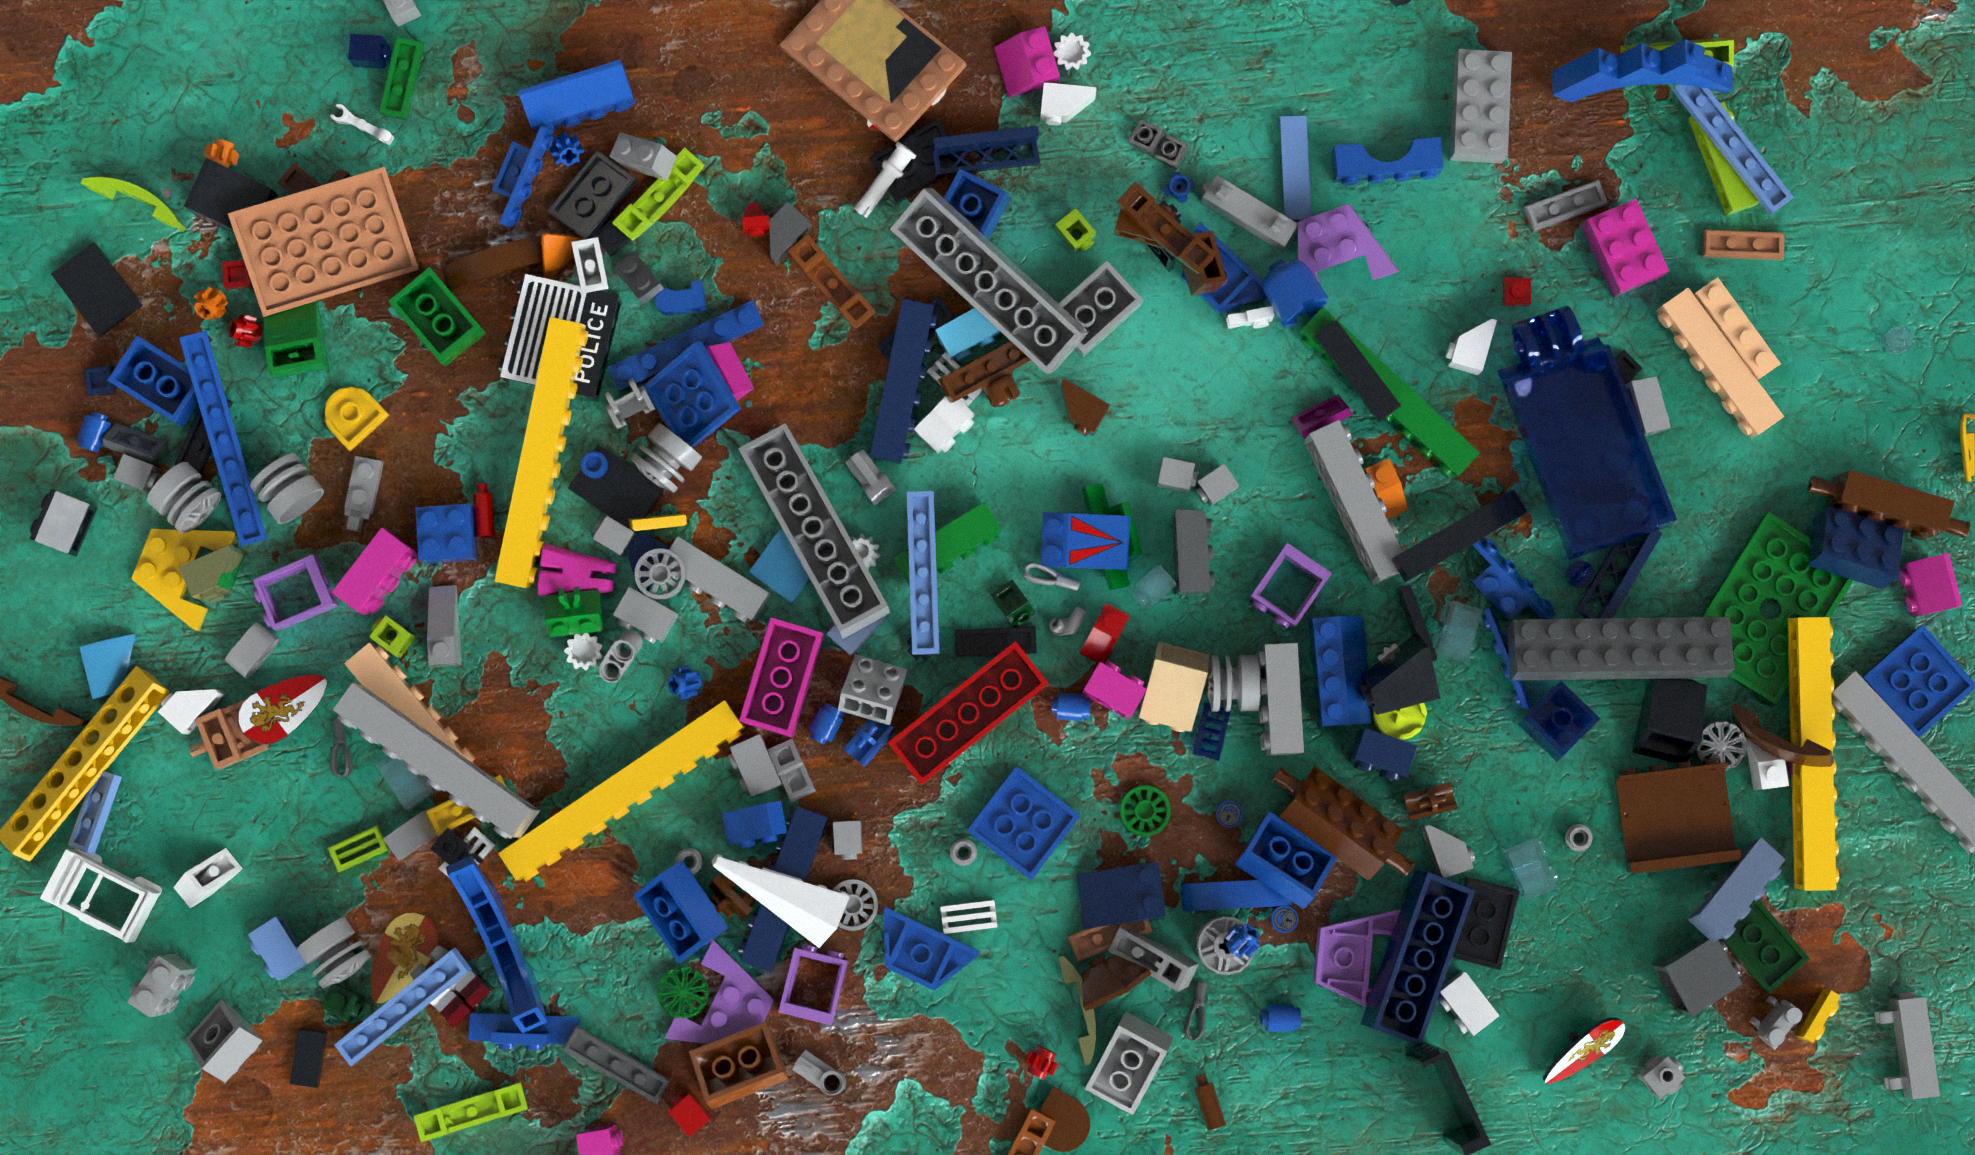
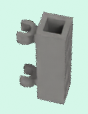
M1218 175L1215 176L1213 181L1207 180L1200 192L1204 195L1201 204L1281 252L1298 226L1296 222L1287 216L1277 212Z
M1915 991L1898 993L1899 998L1890 999V1011L1874 1012L1876 1023L1894 1024L1901 1076L1885 1077V1089H1903L1904 1097L1909 1099L1938 1097L1940 1092L1926 997L1916 996Z

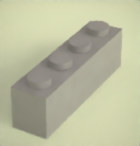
M678 536L669 549L677 554L684 563L686 570L685 580L688 581L686 587L699 595L702 591L711 596L709 601L722 609L725 605L734 610L732 615L746 623L747 619L754 622L771 596L769 592ZM669 557L667 566L671 564L675 558ZM680 566L675 567L671 572H679L681 570ZM671 577L676 581L679 579V577Z

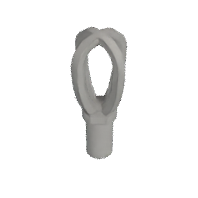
M1030 562L1024 569V577L1030 582L1042 585H1056L1078 591L1080 581L1062 576V574L1057 573L1048 566H1041V563ZM1036 568L1053 576L1054 579L1048 580L1031 576L1029 569Z

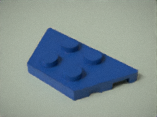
M1199 222L1195 233L1208 232L1209 230ZM1215 236L1227 282L1217 291L1199 294V296L1218 314L1267 298L1263 290V280ZM1183 269L1181 279L1188 285Z
M887 907L884 909L885 968L935 991L980 953L979 950Z

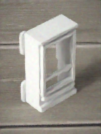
M75 848L65 850L40 899L77 916L79 920L98 930H104L129 943L136 941L153 906L162 893V888L143 877L132 879L102 864V857L100 855L86 853ZM86 868L99 875L86 900L81 903V908L69 901ZM103 876L139 894L122 929L86 911Z

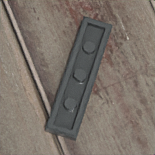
M578 1025L575 1026L562 1048L566 1053L655 1104L658 1103L671 1081L668 1077Z

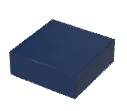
M107 365L84 369L88 396L117 393L116 386L107 381L114 371L113 366Z

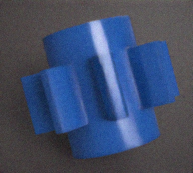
M564 132V134L553 137L554 146H551L549 150L556 164L562 162L569 167V165L580 162L579 153H583L584 149L577 135L571 137Z
M690 665L673 669V675H670L668 678L670 692L674 695L679 694L680 700L698 695L696 690H699L702 684L700 674L696 670L690 671Z
M1236 923L1225 937L1228 940L1226 942L1228 950L1239 958L1244 954L1251 958L1260 945L1258 942L1260 939L1259 933L1249 924H1244L1240 927Z

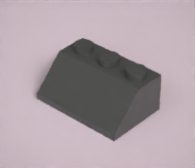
M1175 510L1172 515L1176 596L1207 595L1210 593V588L1215 586L1214 572H1209V561H1213V547L1208 545L1207 534H1212L1211 518H1206L1205 511Z

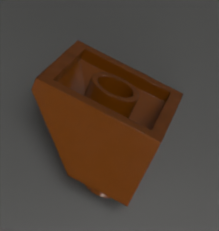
M1102 955L1090 961L1089 965L1091 967L1082 973L1083 1008L1085 1012L1129 992L1151 975L1150 970L1117 955L1107 959Z

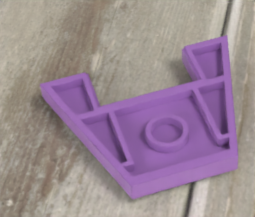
M1346 204L1298 221V260L1308 266L1319 284L1318 271L1364 255L1373 280L1400 272L1351 204Z
M1401 909L1318 927L1313 982L1367 1007L1373 989L1368 988L1373 933L1392 935Z
M713 939L701 964L724 975L725 978L702 1025L689 1018H674L665 1039L703 1044L712 1043L763 1023L775 999Z

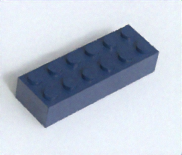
M1414 870L1361 1025L1418 1046L1422 1045L1475 890L1430 872Z

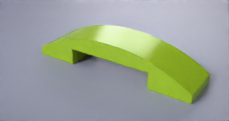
M684 147L677 155L668 180L658 178L633 205L629 204L612 222L613 225L631 241L635 240L677 201L701 172L704 164Z
M107 177L83 178L81 184L89 190L113 200L117 191L154 207L155 210L152 216L158 221L181 232H184L186 228L180 218L166 204L137 185Z
M520 1082L414 1115V1120L420 1141L425 1142L455 1131L527 1110L528 1105Z

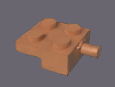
M247 699L195 719L203 742L189 747L193 758L208 751L214 768L221 770L271 749L269 744L261 745L248 739L239 726V711Z

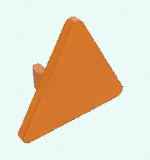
M543 233L541 245L544 278L551 280L574 258L572 242L584 239L578 236Z

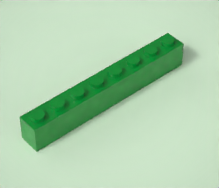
M1322 307L1299 332L1300 341L1307 349L1311 351L1314 349L1320 354L1321 357L1319 359L1330 369L1332 367L1340 373L1339 378L1347 386L1351 387L1314 338L1315 335L1337 320ZM1338 321L1401 404V407L1383 420L1387 423H1394L1399 428L1398 433L1408 442L1412 440L1418 446L1417 450L1427 460L1431 458L1438 464L1437 469L1446 478H1457L1480 452Z

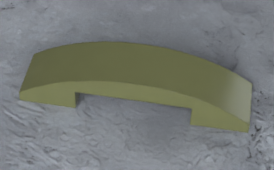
M1062 955L1058 956L1064 983H1076L1088 1034L1078 1036L1083 1061L1087 1065L1091 1063L1096 1042L1094 1008L1085 1012L1083 1008L1082 977L1071 962Z

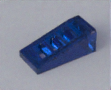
M1204 703L1192 755L1218 762L1222 752L1231 709L1229 712H1225L1224 707L1220 706L1218 712H1212L1223 715V719L1218 720L1207 717L1208 712H1211L1209 703ZM1206 722L1220 725V731L1205 727ZM1203 733L1216 735L1218 740L1203 738ZM1201 743L1216 746L1215 751L1200 748Z

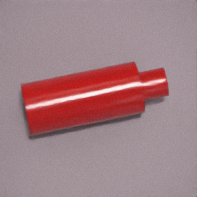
M477 484V494H473L475 537H495L493 494L488 493V484Z

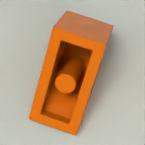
M1390 458L1364 469L1365 474L1369 473L1374 481L1375 488H1373L1376 497H1380L1386 506L1387 512L1384 514L1387 520L1408 511L1401 481Z

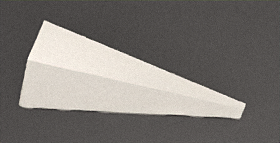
M719 854L711 860L712 865L818 948L837 929L850 898L846 892L832 891L827 889L826 886L820 884L818 886L803 882L800 878L766 868L758 869L748 866L743 861L738 863L725 859Z

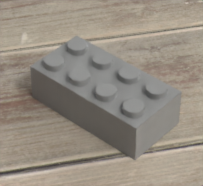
M1459 49L1453 62L1449 161L1502 164L1507 158L1512 52Z
M1298 643L1264 645L1255 654L1258 655L1259 668L1261 669L1260 696H1262L1263 706L1259 707L1258 711L1259 723H1264V733L1260 734L1261 750H1265L1266 756L1304 753Z

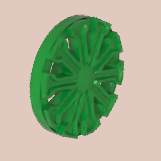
M1145 785L1133 788L1124 796L1120 806V816L1123 824L1130 832L1139 836H1152L1159 833L1166 827L1171 815L1168 798L1162 791L1152 786ZM1141 790L1147 791L1145 800H1143ZM1155 792L1158 794V797L1151 802L1152 793ZM1136 794L1139 803L1132 800L1130 796ZM1164 801V807L1156 808L1159 802ZM1128 803L1135 807V809L1126 810L1125 804ZM1164 812L1166 816L1162 819L1156 813ZM1126 815H1136L1130 821H1127L1125 818ZM1152 819L1160 823V827L1155 828ZM1140 820L1138 829L1132 828V825ZM1145 822L1149 826V832H1144L1143 830Z
M689 967L675 968L667 972L659 983V1003L662 1009L672 1017L679 1019L694 1017L707 1004L709 997L708 984L704 976L697 970ZM677 973H683L682 982L677 977ZM688 974H693L694 977L687 983ZM669 977L672 978L675 985L668 983L667 979ZM701 980V986L693 987L697 981ZM662 988H667L672 992L663 993ZM702 991L705 993L703 997L694 994ZM673 998L669 1004L664 1003L665 999ZM692 1000L700 1003L698 1008L693 1005ZM678 1003V1011H672V1008ZM685 1004H687V1006L690 1009L689 1013L684 1012Z

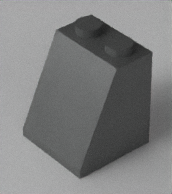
M1705 936L1652 965L1678 1014L1693 1017L1742 985L1739 979L1742 976L1737 965L1728 959L1726 955L1728 949L1722 939L1711 942Z

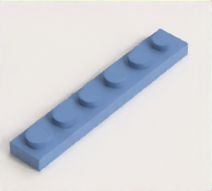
M1678 84L1672 89L1769 215L1794 198L1708 88Z
M934 491L907 492L912 655L939 654Z
M456 947L453 948L334 1046L347 1063L353 1066L471 971L472 968Z

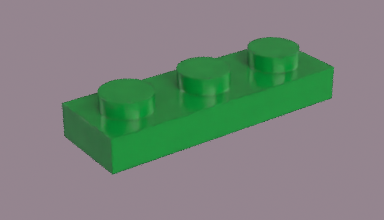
M400 37L396 38L379 110L380 115L407 121L423 54V42Z

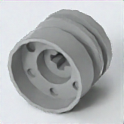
M657 423L648 435L649 440L655 447L651 450L646 446L640 445L638 448L647 457L643 460L633 453L630 459L650 481L658 487L675 493L678 487L670 481L671 477L673 476L683 483L685 479L677 471L681 466L692 472L701 461L702 456L668 428Z
M295 453L288 454L272 462L250 484L253 492L259 494L258 498L260 501H270L267 510L278 524L287 523L302 515L317 503L324 493L323 488L312 475L303 477L307 472V468L304 464H300L301 460Z
M181 462L167 471L156 482L147 496V502L161 515L168 514L167 521L171 525H175V528L181 534H185L194 530L211 515L219 504L222 494L216 488H212L208 481L200 482V473L188 462Z
M1218 655L1210 656L1206 678V692L1211 712L1219 711L1220 700H1223L1225 712H1229L1232 699H1237L1240 711H1259L1260 668L1258 655H1239L1236 667H1232L1229 655H1224L1223 667H1220Z
M1218 916L1209 919L1201 925L1195 937V950L1198 959L1205 967L1218 974L1231 975L1241 972L1250 964L1254 956L1253 954L1251 958H1248L1244 954L1239 958L1234 956L1229 950L1228 953H1225L1224 949L1219 948V944L1224 942L1228 931L1236 923L1240 927L1245 924L1233 917Z
M346 917L340 918L324 927L296 949L306 965L318 960L321 963L312 973L314 977L327 972V975L318 982L321 988H326L347 979L357 972L364 962L371 957L368 950L355 955V952L364 945L362 941L350 945L347 943L355 931Z

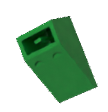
M318 300L264 317V347L268 371L275 378L329 369Z

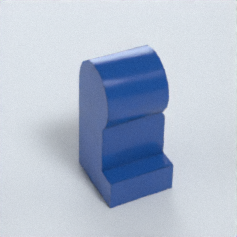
M702 280L692 281V289L679 291L663 289L655 296V304L662 314L669 316L707 311Z

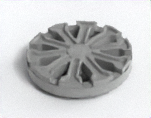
M650 550L636 564V584L650 598L667 599L673 597L681 590L685 582L686 570L684 563L677 554L670 550ZM659 553L664 554L661 563L658 558ZM651 556L653 558L654 565L647 561L648 557ZM669 557L675 558L674 561L667 566ZM641 566H646V567H647L648 569H650V570H649V571H641V570H640V567H641ZM680 566L681 570L679 572H671L672 569ZM641 577H649L644 583L640 581ZM670 577H680L681 579L679 583H676ZM654 583L652 591L648 592L647 587ZM666 583L673 586L674 590L669 592ZM660 585L663 590L662 595L657 594Z
M1725 720L1712 721L1703 726L1702 742L1695 750L1698 759L1703 763L1704 757L1712 753L1710 758H1718L1719 756V761L1725 762L1726 755L1730 763H1728L1729 767H1724V770L1727 771L1736 767L1747 751V740L1742 730L1734 723ZM1725 725H1726V726H1728V730L1726 731V733H1725V735H1724L1723 728H1724ZM1715 726L1717 727V734L1712 732V728ZM1737 731L1738 735L1731 738L1733 733ZM1708 734L1710 740L1703 739V735ZM1741 742L1740 747L1733 746V744ZM1702 745L1709 746V748L1700 750V746ZM1730 751H1732V752H1737V753H1739V754H1738V756L1735 758V757L1730 753Z
M853 879L839 883L832 891L841 893L840 888L845 886L850 898L844 910V913H846L844 921L839 922L838 926L849 931H856L867 927L874 920L878 911V898L875 891L867 883ZM852 884H857L858 886L855 894L852 891ZM866 888L868 893L860 897L862 889ZM870 897L873 898V904L863 903ZM863 908L872 909V915H868L863 911ZM858 914L866 920L865 923H860ZM851 916L854 919V926L848 925Z

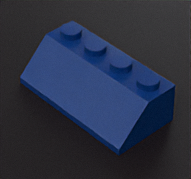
M621 60L518 90L528 121L535 134L538 133L540 126L554 131L555 128L561 126L574 127L579 125L581 120L588 118L591 120L600 119L606 115L605 113L614 110L616 112H623L629 110L631 105L636 104L628 75Z
M1363 616L1312 618L1309 621L1319 728L1372 724V707H1367L1366 701L1362 699L1359 685L1363 684L1362 675L1368 671Z

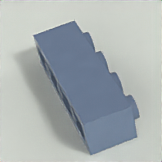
M1761 837L1748 843L1741 852L1742 860L1733 862L1688 919L1711 942L1722 938L1724 940L1728 939L1736 930L1734 925L1738 919H1744L1751 911L1749 905L1753 900L1757 901L1766 892L1767 889L1764 886L1768 881H1773L1782 871L1779 867L1785 859Z

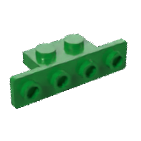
M1102 484L1082 487L1088 514L1130 516L1129 558L1143 554L1129 502L1109 507ZM1103 569L1109 590L1130 586L1126 570Z

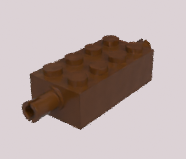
M1852 470L1833 477L1832 482L1812 476L1808 484L1807 492L1828 497L1825 508L1828 506L1902 529L1905 532L1911 533L1910 537L1917 540L1925 541L1927 538L1936 537V535L1945 532L1966 538L1970 530V522L1951 517L1955 501Z
M1316 766L1301 781L1284 770L1283 767H1280L1271 781L1291 794V799L1280 817L1369 881L1385 863L1404 877L1412 870L1415 862L1398 852L1395 846L1403 829Z

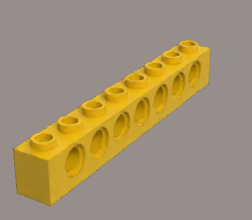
M135 666L0 829V841L12 854L30 862L170 691L152 674Z

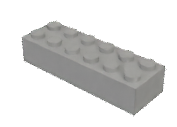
M1340 420L1311 432L1304 440V443L1372 585H1375L1399 574L1391 559L1406 551V548L1404 546L1400 547L1396 539L1399 536L1394 523H1389L1384 514L1387 512L1383 500L1380 497L1377 498L1373 491V488H1375L1374 481L1369 473L1365 474L1361 466L1363 464L1362 456L1358 449H1353L1349 441L1352 439L1348 427L1341 425Z

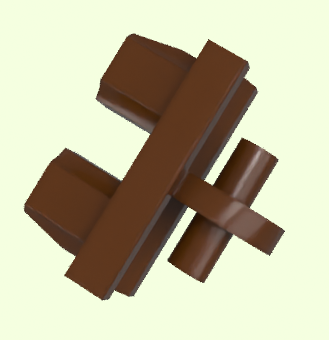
M1451 782L1403 794L1409 821L1458 809Z
M724 874L721 877L717 875L711 881L712 883L708 887L715 894L710 898V901L716 906V911L718 913L722 912L728 919L735 913L743 921L751 913L752 907L757 900L746 891L739 896L733 890L737 884Z

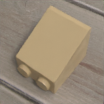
M1158 641L1146 684L1147 691L1143 696L1139 718L1151 725H1158L1160 723L1169 726L1174 731L1184 732L1186 730L1191 732L1208 675L1210 655Z

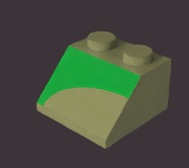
M227 545L180 566V572L191 597L205 602L209 601V603H215L225 598L224 594L232 590L245 557L244 552L231 545Z

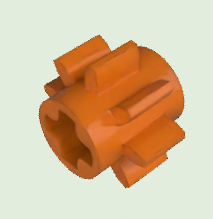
M215 139L214 144H206L203 156L229 168L231 165H237L239 153H236L237 151L234 150L235 144L222 139Z
M209 286L206 290L201 288L194 295L196 301L193 303L195 312L201 318L212 321L215 317L220 319L227 312L224 307L228 302L221 290Z

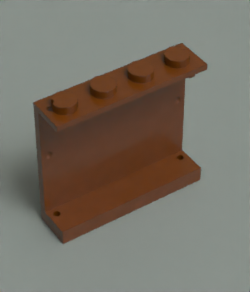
M1719 758L1703 759V765L1693 766L1692 761L1675 763L1676 768L1665 769V764L1648 766L1649 771L1638 772V768H1628L1621 770L1622 775H1614L1627 871L1629 873L1742 860L1740 849L1735 848L1724 767H1729L1728 762H1720Z

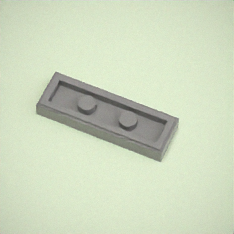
M1599 180L1526 205L1523 207V210L1533 233L1608 205Z

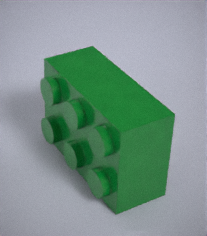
M430 267L389 300L394 309L445 367L486 334L483 328Z

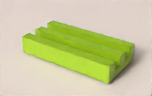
M379 825L328 847L338 872H342L390 850L383 840L385 837L382 835ZM375 833V839L337 855L336 850ZM379 843L380 848L341 864L340 860Z

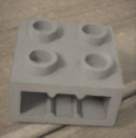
M855 654L841 691L838 710L890 725L904 687L907 669Z
M176 954L158 955L157 958L153 957L145 967L146 975L141 981L138 980L130 989L129 994L131 997L127 1003L148 1017L166 1015V1013L170 1014L179 1003L177 997L180 992L188 989L195 978L193 973L197 968Z

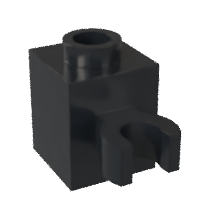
M447 828L430 848L449 865L469 856H472L480 864L484 862L480 855L469 853L475 845L454 828Z

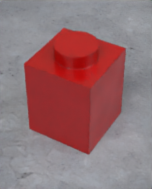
M682 1092L670 1102L673 1108L668 1111L688 1137L712 1118V1115L693 1092L687 1096Z

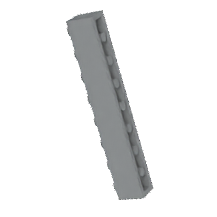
M1856 671L1846 673L1834 684V691L1831 693L1835 711L1841 712L1848 719L1846 723L1854 732H1860L1865 737V744L1873 752H1879L1885 759V766L1893 773L1897 772L1904 779L1902 781L1903 785L1910 792H1916L1921 797V804L1930 813L1935 812L1941 819V826L1949 833H1954L1960 839L1959 845L1969 854H1975V798Z

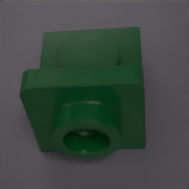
M1013 580L990 594L1012 627L1026 623L1035 614L1031 604Z
M335 983L330 985L321 1009L341 1017L345 1022L353 1021V1018L357 1019L363 1009L364 1003H361L364 995Z

